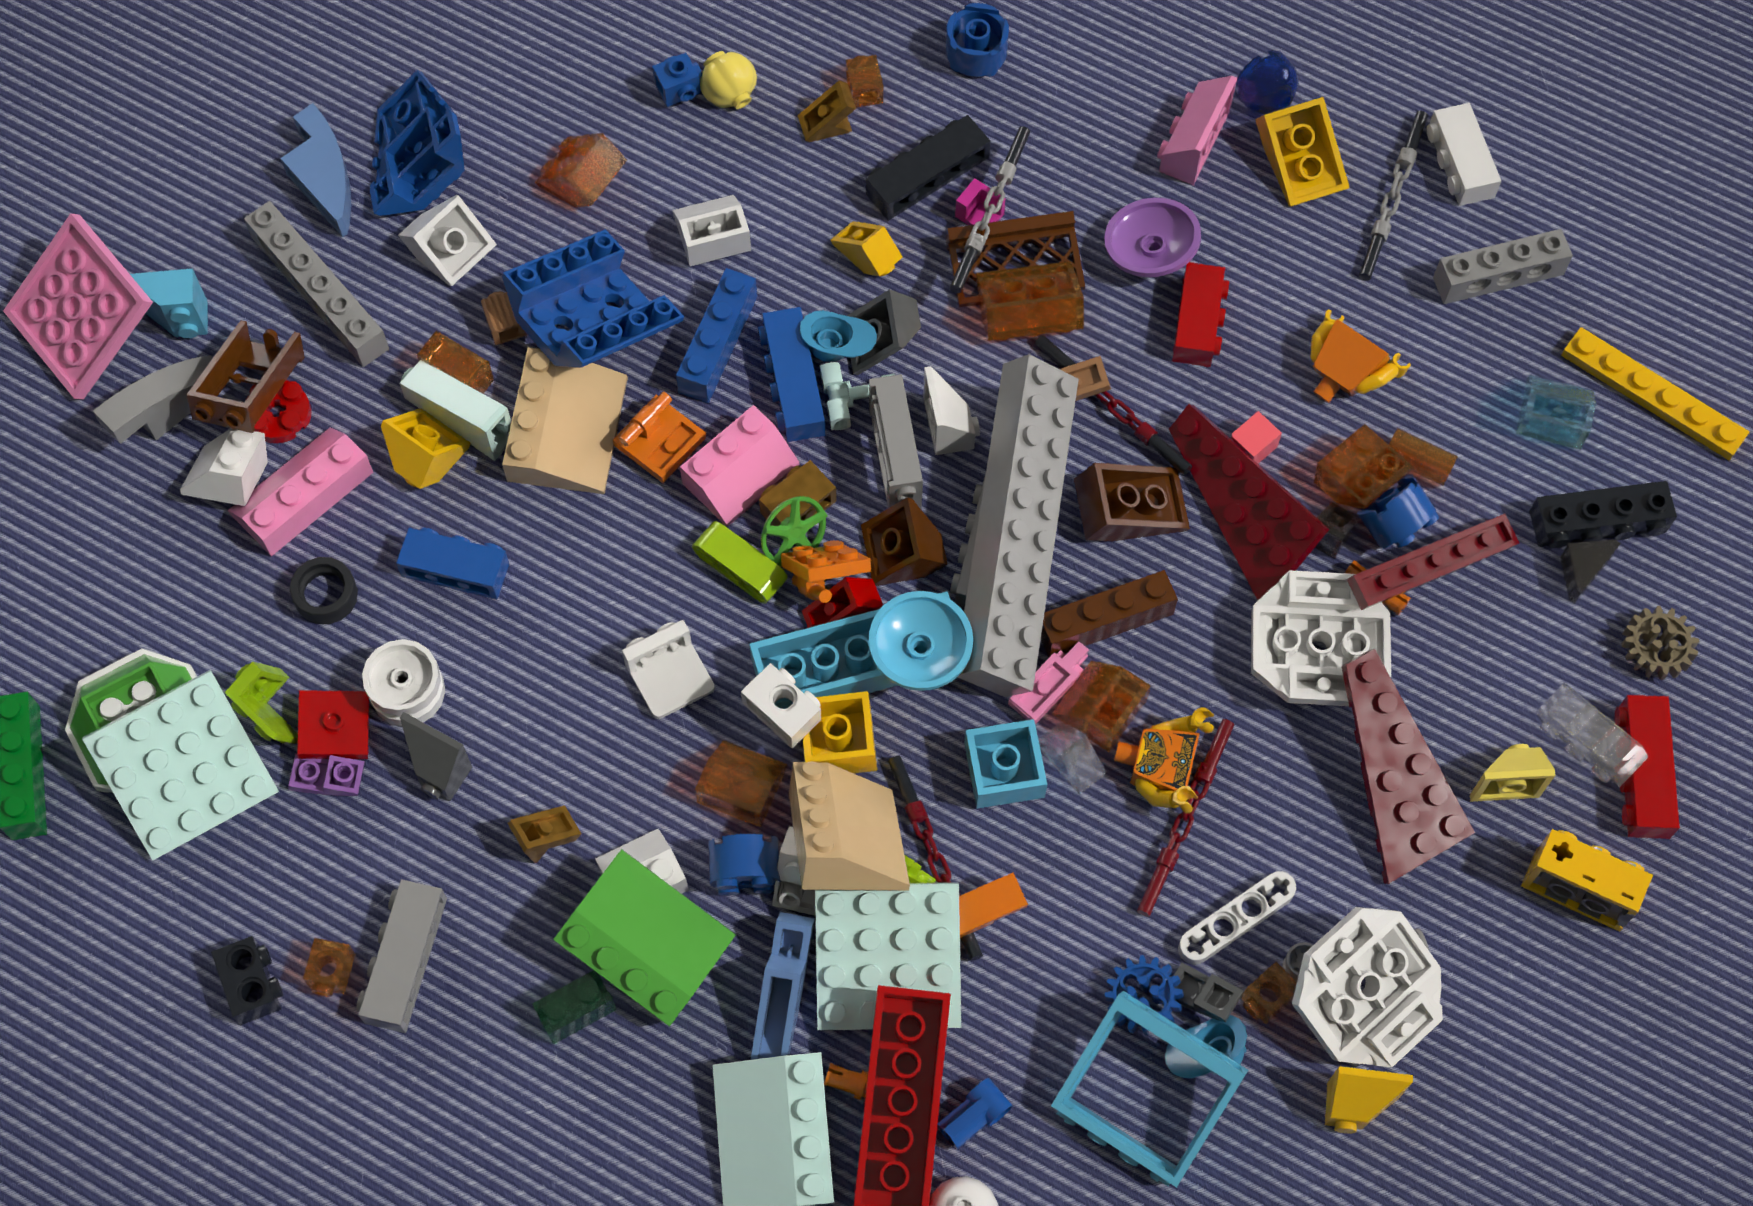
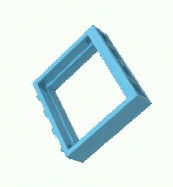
M1122 991L1116 997L1051 1107L1058 1110L1056 1114L1065 1119L1064 1122L1075 1126L1078 1123L1087 1129L1088 1137L1102 1146H1106L1108 1143L1120 1151L1118 1153L1119 1157L1133 1166L1141 1164L1150 1170V1176L1156 1182L1160 1181L1167 1186L1172 1184L1177 1188L1247 1074L1248 1069L1130 994ZM1122 1014L1228 1081L1177 1166L1071 1098Z

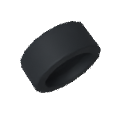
M317 557L306 561L297 568L290 583V594L297 611L306 620L315 624L329 625L341 621L351 613L357 602L358 589L351 571L343 562L332 557ZM322 575L337 576L344 586L343 593L337 601L325 607H314L306 601L304 590L314 578Z

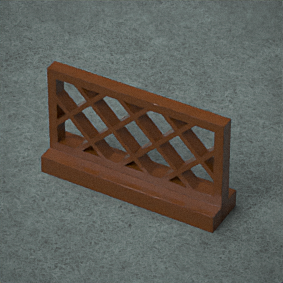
M1074 211L989 222L990 233L983 247L985 250L983 253L981 252L980 256H977L978 259L973 264L967 280L971 278L984 288L978 296L964 297L963 289L961 293H956L958 306L967 307L1085 290L1086 286L1074 227L1076 223ZM974 225L947 228L946 245L950 255L953 278L960 264L957 253L965 252L964 247ZM978 227L976 233L981 234L983 236L985 233V229L983 231H980ZM1068 237L1070 249L1065 256L1049 247L1055 239ZM1032 242L1041 248L1033 261L1018 251L1024 243ZM993 247H1002L1010 253L1002 265L987 256ZM1045 252L1060 261L1052 273L1036 264ZM1071 254H1072V260H1073V262H1071L1070 260H1068V258L1070 257ZM1014 256L1028 265L1020 278L1005 268ZM982 261L997 270L989 282H986L974 273ZM1065 265L1075 272L1077 282L1064 283L1056 278L1055 275ZM1032 269L1047 278L1041 287L1033 288L1024 282V279ZM1001 273L1015 283L1010 291L1001 292L992 286Z

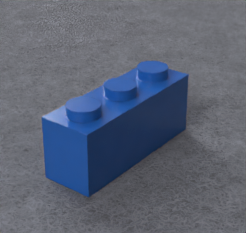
M424 527L420 528V530L408 528L396 562L401 577L496 600L499 597L509 567L506 551L496 544L484 543V545L472 543L463 536L453 535L452 537H447Z

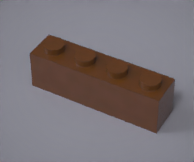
M1165 570L1044 612L1041 641L1048 657L1054 652L1057 654L1060 650L1068 653L1078 641L1087 646L1174 615L1178 598Z

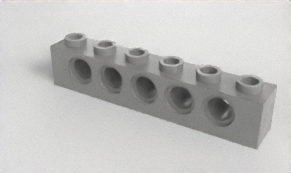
M268 201L244 218L252 239L362 367H365L389 350L387 340L380 326L271 201Z

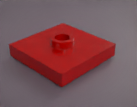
M299 690L297 759H329L330 755L349 759H368L369 697L366 692Z

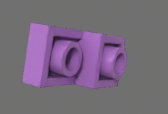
M295 754L288 788L291 791L312 794L358 796L365 761L330 755L329 759H297V754Z

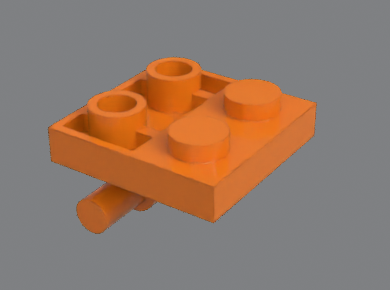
M664 391L659 396L655 395L613 439V445L662 483L706 439V432L669 405L672 402V398Z
M827 541L823 543V547L817 548L796 546L793 548V552L781 553L782 567L795 574L792 577V584L804 596L823 603L829 602L832 597L831 592L825 588L826 579L871 572V559L859 553L857 549L844 545L842 541Z

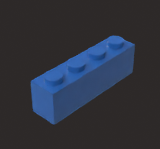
M728 268L725 269L676 374L679 394L709 404L757 299L756 278Z
M801 307L762 313L763 326L758 327V334L761 346L767 345L769 354L763 356L766 373H773L774 383H769L772 402H779L780 411L775 412L778 430L785 431L787 442L825 436V419L810 348L802 339L799 331L801 321L803 320Z

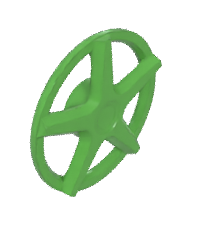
M805 496L793 497L778 505L768 516L762 529L761 545L765 556L777 565L782 566L781 553L789 552L794 544L817 548L826 529L827 513L823 510L822 506L814 499ZM800 502L811 504L817 513L805 520H801ZM791 505L790 517L784 519L779 526L770 525L774 517L783 508ZM819 523L815 539L810 543L806 537V532ZM767 535L780 537L783 540L775 556L768 550L766 543Z

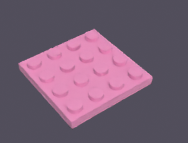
M70 213L3 312L74 399H84L153 301L80 215Z

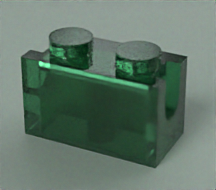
M594 970L532 1003L553 1045L617 1010L613 998L605 988L600 975Z

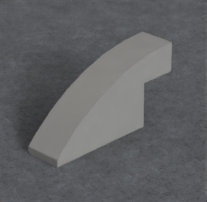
M210 355L192 358L153 372L110 397L94 409L93 413L99 423L120 444L141 427L155 440H158L191 413L186 394L213 358Z

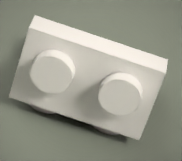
M684 620L677 623L669 622L664 624L657 630V633L647 638H636L622 650L625 666L653 717L656 719H661L714 691V683L691 643L690 631Z

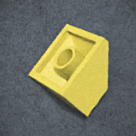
M1527 744L1510 746L1484 772L1470 794V802L1539 798L1555 777V769L1541 747L1529 748Z

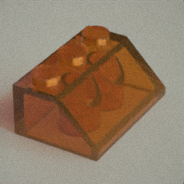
M1071 261L976 273L982 321L988 341H1004L1015 337H1036L1041 334L1067 333L1073 330L1084 329V296Z

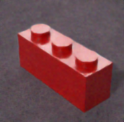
M1191 262L1186 264L1172 362L1211 367L1213 355H1220L1222 337L1216 336L1217 327L1223 328L1226 309L1220 308L1221 299L1227 300L1229 280H1224L1225 267Z

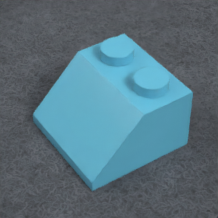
M193 268L130 274L153 301L145 314L175 337L194 338L197 335L208 334V300Z

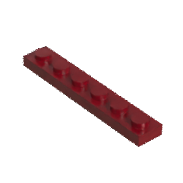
M1502 514L1355 574L1346 580L1360 609L1364 610L1518 545L1519 541L1506 514Z

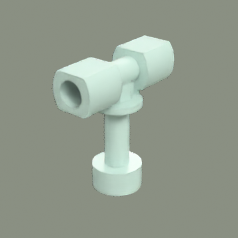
M838 362L820 365V375L824 393L829 396L827 411L831 430L849 428L851 423L848 407L854 406L853 400L869 397V384L851 387L850 381L843 382ZM895 374L882 375L881 377L892 376Z

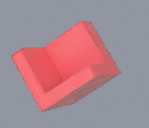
M1258 411L1232 433L1231 439L1259 464L1278 447L1282 432Z

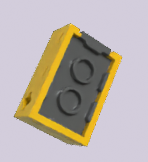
M1552 829L1536 849L1521 887L1620 932L1639 912L1653 874L1644 871V867L1636 862L1622 861L1611 856V853L1603 847L1589 846L1578 841L1577 837L1570 832Z

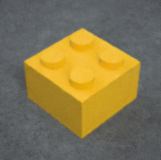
M868 691L816 697L821 704V721L803 738L805 762H827L851 773L877 771L872 713Z

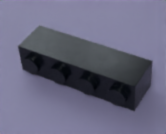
M969 115L960 120H953L944 130L934 136H927L908 152L903 151L898 154L891 163L884 167L875 168L866 177V195L889 221L988 159L991 141Z

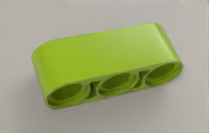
M713 521L692 544V549L699 558L763 604H766L788 579L787 574L779 565L720 522Z

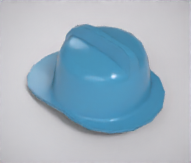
M814 311L806 315L800 324L799 331L801 337L809 346L810 352L815 358L824 362H837L844 357L862 356L871 351L877 341L875 328L867 321L834 312Z
M1232 1015L1229 1016L1226 1023L1212 1018L1186 1030L1238 1064H1241L1244 1054L1247 1052L1245 1047L1247 1039L1246 1027L1239 1018ZM1168 1044L1165 1052V1062L1173 1074L1182 1078H1195L1208 1073L1218 1075L1171 1044Z

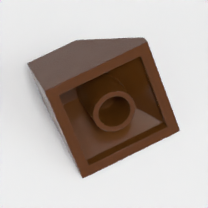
M907 497L861 524L866 554L871 559V578L876 586L925 578L948 565L941 533L912 498Z

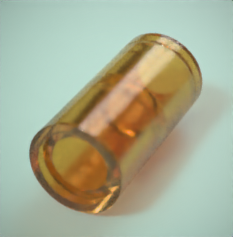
M1397 428L1383 458L1444 486L1458 456Z

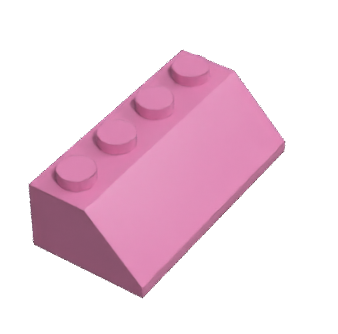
M330 427L253 490L246 506L234 505L228 512L272 557L374 472L367 455L345 433Z

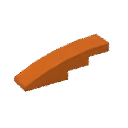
M1014 872L959 896L960 939L1028 906Z

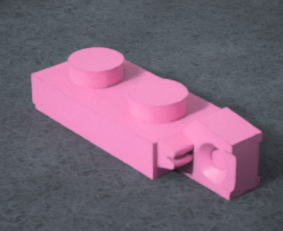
M1078 641L1067 654L1061 650L1057 654L1054 652L1036 671L1033 691L1012 696L1008 701V705L1026 720L1034 719L1036 724L1079 679L1084 670L1080 665L1088 657L1089 649Z

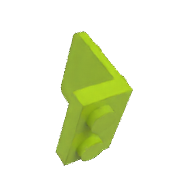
M252 661L237 672L236 680L225 691V694L233 701L231 703L232 708L245 718L249 716L257 724L254 727L255 731L267 741L273 739L283 744L285 742L297 744L298 733L267 703L290 677L281 668Z

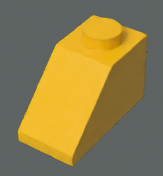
M852 221L830 240L864 274L879 277L885 276L895 268L894 264L903 258L885 226Z

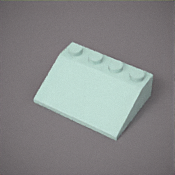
M821 1052L714 1064L713 1078L723 1206H811L833 1204L834 1196Z

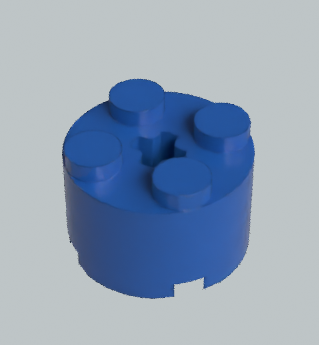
M971 3L964 6L963 10L958 13L955 11L950 16L947 23L946 56L953 71L975 77H991L997 74L998 69L1003 65L1007 57L1009 37L1008 22L1006 18L1004 20L999 14V10L988 4Z
M1406 475L1396 479L1399 484L1396 487L1388 488L1387 485H1384L1366 498L1359 506L1361 511H1357V515L1382 549L1396 544L1398 548L1408 545L1415 539L1413 533L1420 528L1432 525L1439 519L1435 507L1413 475Z
M735 834L722 836L721 844L716 845L715 839L708 842L710 886L718 889V895L739 894V889L753 888V893L755 894L773 893L775 882H781L777 869L779 861L778 837L771 836V842L763 841V834Z

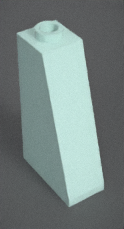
M422 360L414 368H409L403 374L399 384L405 399L418 408H422L462 436L472 446L495 461L506 449L511 426L507 407Z

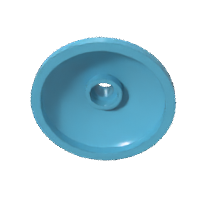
M913 591L896 596L884 604L877 612L870 626L869 650L877 669L892 683L910 690H932L952 682L966 668L973 650V632L966 614L952 600L933 592ZM917 646H924L927 650L924 653H917L914 649Z

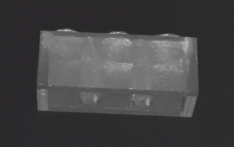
M1565 682L1536 711L1542 722L1539 726L1540 729L1554 741L1558 737L1567 744L1565 749L1576 760L1581 762L1585 758L1591 763L1593 767L1590 770L1604 783L1611 780L1620 787L1648 758L1644 747Z

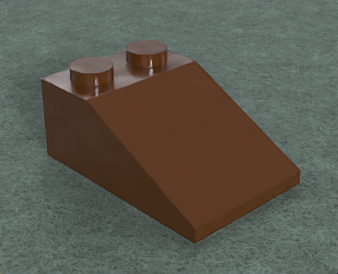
M1093 463L1074 478L1085 540L1120 541L1184 532L1190 529L1180 478L1176 468Z

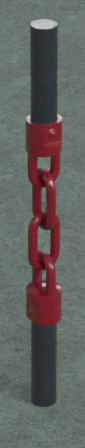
M1041 335L1036 340L1035 345L1061 368L1076 364L1045 335ZM1107 391L1102 392V394L1110 400L1109 402L1100 393L1095 394L1107 406V410L1120 422L1128 424L1135 431L1134 435L1146 446L1150 445L1181 474L1186 475L1191 470L1192 465L1157 435L1158 432L1147 422L1142 423L1135 417L1134 412L1122 401L1115 399ZM1117 404L1128 413L1125 419L1114 410Z
M894 756L888 760V763L906 804L904 809L917 837L922 839L927 851V862L933 878L938 883H951V871L945 857L938 852L932 837L933 828L923 802L917 797L901 756ZM924 821L928 830L925 829L921 833L917 824ZM938 859H940L945 871L940 877L933 864ZM974 932L961 937L970 961L977 960L983 956Z

